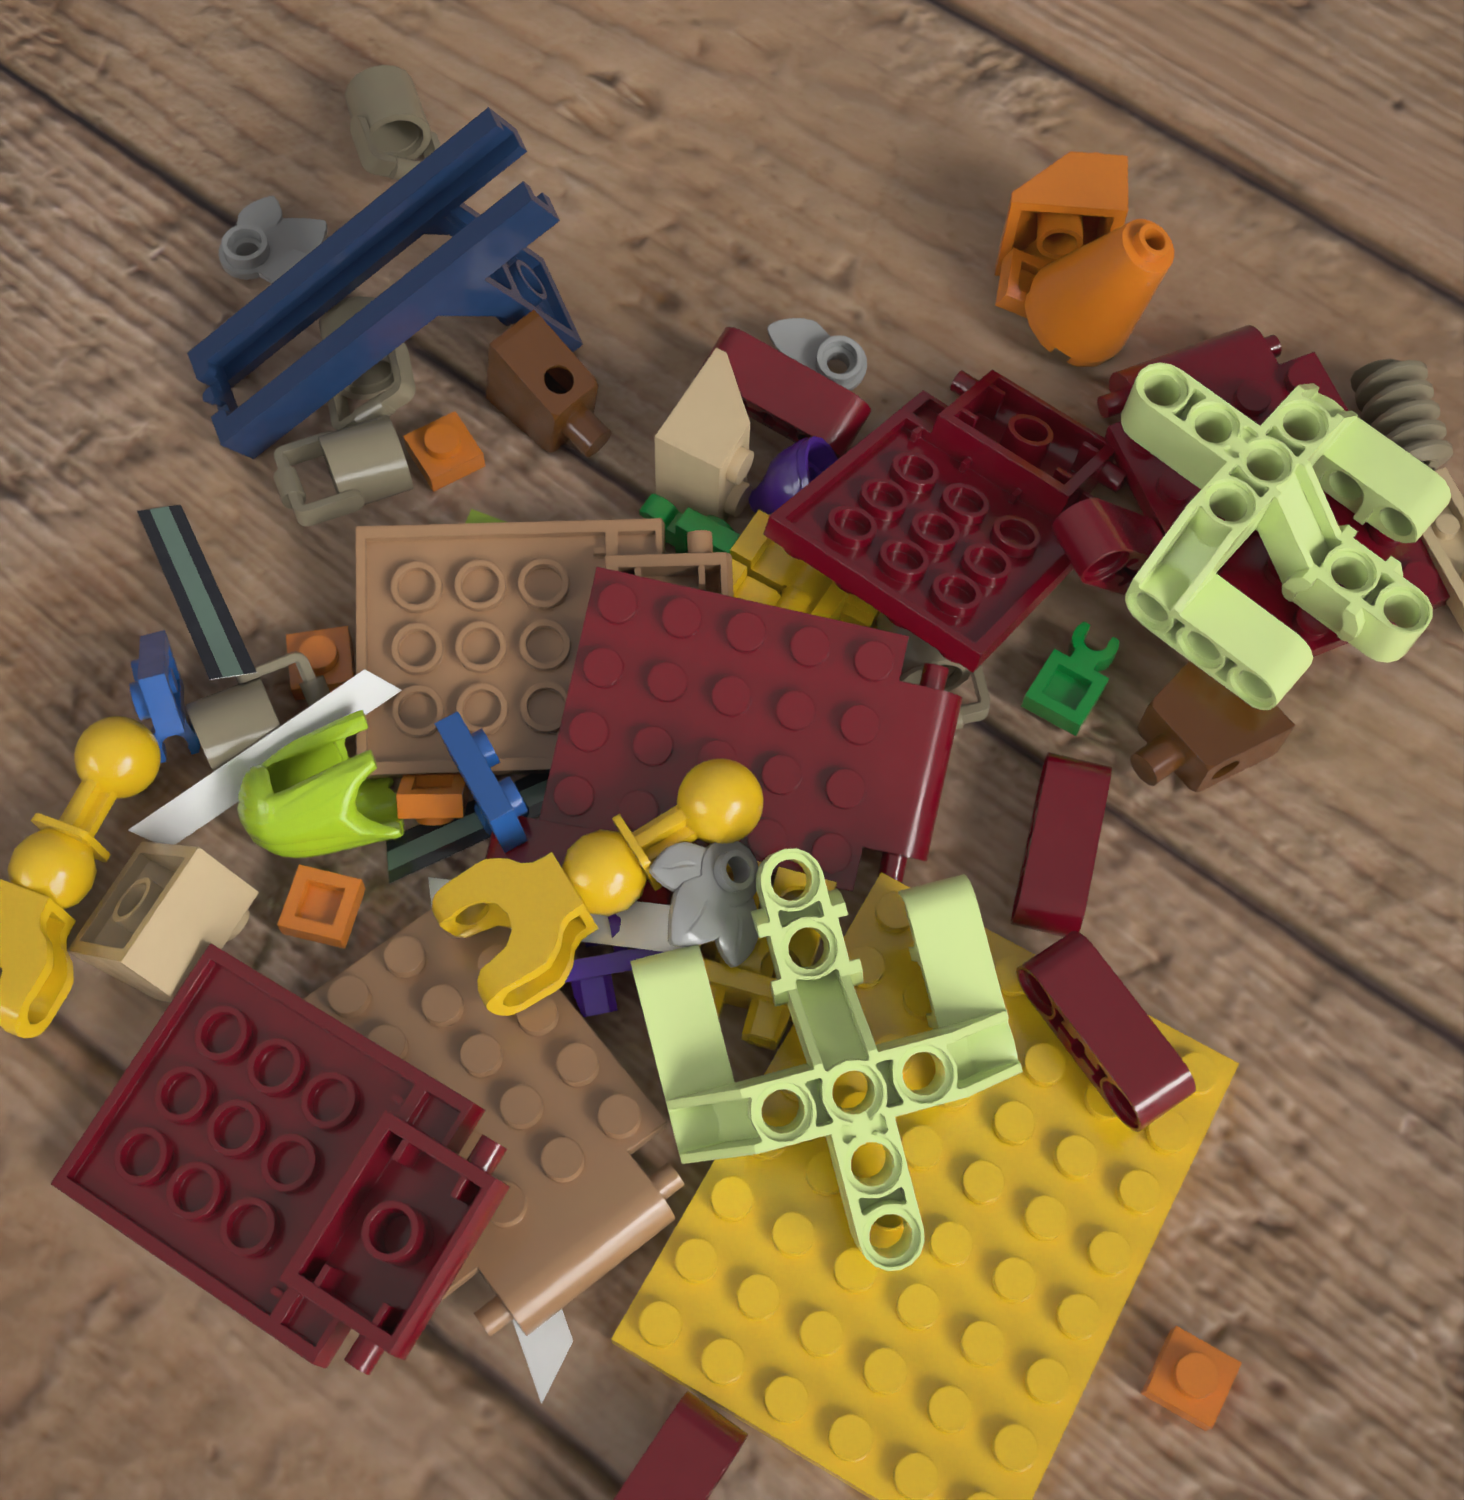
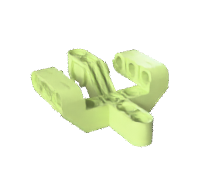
M1167 363L1149 364L1136 377L1121 413V424L1124 432L1136 443L1201 489V491L1188 503L1133 578L1125 596L1127 608L1133 617L1250 706L1260 710H1271L1312 664V651L1306 641L1296 632L1216 574L1252 532L1257 530L1280 577L1282 594L1285 599L1293 601L1335 632L1341 640L1347 641L1364 655L1375 661L1389 663L1403 657L1431 622L1433 607L1429 598L1419 588L1403 578L1400 561L1393 556L1384 561L1354 539L1358 531L1350 525L1338 526L1324 492L1354 512L1353 519L1363 525L1365 522H1368L1381 533L1397 542L1412 543L1421 537L1449 504L1451 493L1446 481L1437 472L1357 417L1358 414L1352 410L1345 411L1336 401L1319 394V387L1314 383L1298 385L1259 426L1183 370ZM1216 516H1220V517L1224 518L1226 521H1224V520H1222V519H1220V518H1218V517H1216Z
M797 848L779 850L768 855L758 867L755 878L761 909L751 911L758 937H766L777 978V980L770 981L775 1007L784 1004L788 1005L806 1058V1064L734 1082L699 945L682 947L630 961L682 1164L755 1155L826 1136L850 1233L856 1246L875 1267L886 1271L901 1270L913 1264L919 1257L925 1239L924 1227L895 1117L970 1097L1023 1072L1021 1063L1018 1061L1015 1042L1008 1023V1013L1002 997L978 902L971 882L965 874L898 891L905 903L914 946L908 947L911 960L916 961L921 967L932 1012L927 1013L926 1017L929 1027L934 1030L876 1045L854 986L860 985L864 981L861 961L859 958L849 960L838 919L848 915L842 894L838 889L827 890L823 871L818 861L808 852ZM784 860L796 862L803 868L806 874L804 891L799 897L789 901L780 898L771 886L773 869ZM809 927L820 934L824 950L817 963L809 967H799L792 961L788 945L796 931ZM918 1052H928L935 1062L936 1072L933 1080L922 1089H908L903 1080L902 1072L905 1062L910 1056ZM857 1070L862 1072L867 1080L868 1089L862 1102L853 1108L836 1106L832 1096V1088L836 1079L847 1071ZM787 1089L795 1092L799 1100V1110L793 1121L781 1127L766 1124L762 1119L761 1108L767 1096L776 1090ZM868 1142L882 1144L886 1160L879 1173L870 1178L854 1176L851 1171V1159L856 1149ZM885 1214L901 1216L904 1230L896 1244L888 1248H878L870 1244L869 1232L872 1224L879 1217Z

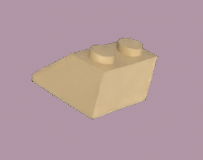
M715 348L654 437L656 494L671 502L679 512L684 513L687 507L704 516H717L726 522L730 515L738 517L749 500L752 485L747 483V475L754 459V452L749 450L750 421L726 352Z
M142 841L67 951L76 958L156 1000L171 1003L209 944L211 943L222 950L227 941L232 940L242 931L249 919L250 912L248 908L259 892L200 847Z

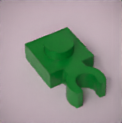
M652 493L639 510V515L645 519L661 518L665 524V542L675 547V554L688 553L687 533L691 531L707 530L712 532L713 553L727 552L730 554V549L740 537V534L734 532L733 528L723 519L713 515L704 516L687 507L684 513H681L671 502L657 494Z
M1085 621L1074 630L1068 646V655L1054 648L1025 694L1021 707L1074 736H1077L1108 683L1109 678L1099 672L1111 665L1119 648V640L1112 637L1105 649L1101 651L1089 649L1085 645L1084 640L1091 625Z

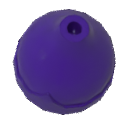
M813 436L803 438L781 451L770 462L762 481L752 490L749 496V504L752 511L756 514L758 510H761L771 515L838 460L831 446L823 438Z

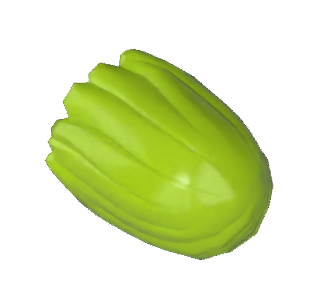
M363 710L346 715L292 741L275 752L262 764L252 766L247 771L240 786L237 810L240 823L255 844L274 855L306 858L331 854L389 839H397L405 834L404 819H398L396 794L390 789L394 784L393 778L366 779L377 769V763L372 750L364 751L351 758L347 754L344 745L345 739L368 728Z

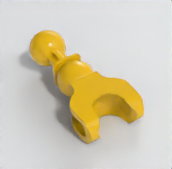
M124 716L106 717L94 722L82 733L74 753L75 768L79 778L82 780L59 820L40 813L34 814L31 822L40 831L26 836L14 849L7 868L10 882L0 879V968L3 971L0 978V1026L6 1032L21 1038L39 1036L52 1022L74 983V969L72 960L67 952V938L76 920L65 909L79 904L92 889L97 873L95 859L107 862L111 855L94 837L115 800L139 794L153 782L159 771L161 752L158 742L153 733L144 724L135 719Z
M724 758L707 760L696 765L684 777L678 790L676 806L632 833L620 814L616 815L612 820L619 832L600 829L581 836L567 850L562 867L552 852L533 863H519L505 858L484 859L447 882L436 892L432 901L433 915L440 927L455 937L468 938L496 926L512 928L507 946L482 967L477 979L478 992L486 1009L493 1014L501 1016L513 1015L561 988L574 965L575 951L584 938L599 929L590 914L611 916L628 910L642 896L647 879L655 891L663 887L650 874L649 869L658 855L671 845L681 842L692 843L697 839L710 844H714V842L729 844L746 837L755 828L762 814L763 793L755 775L741 763Z

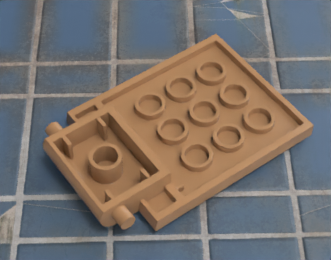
M661 518L355 526L356 675L366 669L402 690L366 714L368 728L357 733V755L364 751L372 750L377 763V769L366 779L402 778L403 775L460 774L434 724L457 711L470 733L482 728L500 761L499 764L491 767L494 775L550 773L596 567L734 597L732 555L727 552L713 553L712 532L707 530H695L687 533L688 553L665 554V524Z
M430 909L305 997L304 1000L486 1110L459 1155L467 1159L482 1134L505 1147L507 1151L492 1175L509 1185L510 1189L443 1299L479 1272L496 1295L473 1313L490 1337L514 1319L523 1333L528 1336L673 1222L675 1216L665 1200L683 1187L684 1182L669 1163H666L648 1177L631 1156V1154L667 1128V1121L560 989L513 1015L501 1016L493 1014L486 1009L478 992L477 979L482 967L507 946L512 930L508 927L496 926L468 938L455 937L440 927L433 915L432 909Z

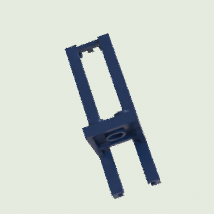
M489 107L486 108L187 352L197 380L209 385L203 392V401L211 405H217L219 410L211 416L222 446L255 459L437 316H495L502 324L510 326L517 323L534 309L572 352L583 345L544 259L527 247L560 221L550 198L543 192L536 197L531 187L522 181L482 214H479L464 203L527 152L515 127ZM422 235L452 236L441 247L238 407L231 389Z

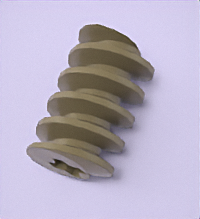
M1382 359L1368 363L1354 371L1350 382L1352 390L1356 392L1357 408L1362 412L1361 420L1434 471L1451 458L1453 447L1451 443L1443 440L1447 435L1445 423L1437 420L1440 416V407L1438 403L1431 400L1434 396V388L1430 382L1425 380L1428 377V369L1424 363L1415 360Z

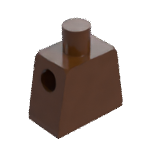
M534 309L489 344L486 399L543 450L549 453L555 452L570 440L586 457H590L607 443L612 432L594 414L599 386L595 377Z
M1189 661L1147 706L1137 726L1139 735L1147 744L1131 755L1130 762L1138 777L1150 786H1155L1174 772L1190 790L1201 792L1273 756L1279 751L1295 727V724L1277 705L1271 710H1260L1252 707Z

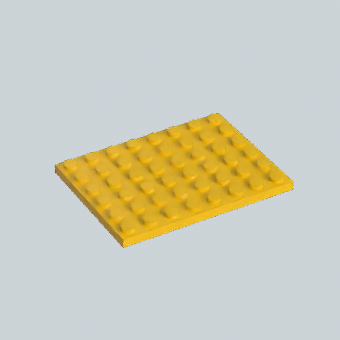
M882 872L843 937L849 960L859 958L861 961L864 981L862 984L854 986L876 1045L934 1030L928 1025L926 1014L931 1013L932 1009L921 967L916 961L911 960L908 947L914 946L905 903L898 891L910 887ZM985 928L1005 1008L1008 1013V1023L1015 1042L1018 1061L1021 1063L1023 1072L970 1097L895 1117L924 1227L925 1242L921 1254L913 1264L901 1270L886 1271L875 1267L856 1246L850 1233L826 1136L760 1154L716 1159L611 1338L614 1345L872 1500L1033 1499L1239 1065L1238 1062L1148 1015L1187 1065L1195 1081L1196 1091L1141 1131L1135 1132L1129 1129L1112 1111L1025 995L1018 981L1016 970L1017 967L1034 957L1035 954ZM794 1024L765 1074L807 1063ZM918 1052L910 1056L905 1062L902 1072L906 1087L911 1090H919L928 1086L933 1080L936 1072L935 1062L928 1052ZM857 1070L847 1071L836 1079L832 1088V1096L836 1106L853 1108L862 1102L868 1090L864 1074ZM784 1089L770 1093L764 1100L761 1108L763 1121L774 1127H781L791 1123L799 1110V1100L795 1092ZM868 1142L856 1149L851 1159V1171L854 1176L870 1178L879 1173L886 1160L882 1144ZM885 1214L879 1217L871 1226L869 1232L870 1244L878 1248H888L896 1244L904 1230L902 1217L896 1214Z

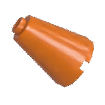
M1135 219L1044 266L1032 279L1031 289L1026 294L1024 303L1029 326L1040 344L1050 353L1057 348L1062 353L1071 357L1067 363L1077 367H1097L1117 355L1124 347L1173 263L1174 247L1169 235L1161 226L1150 220Z

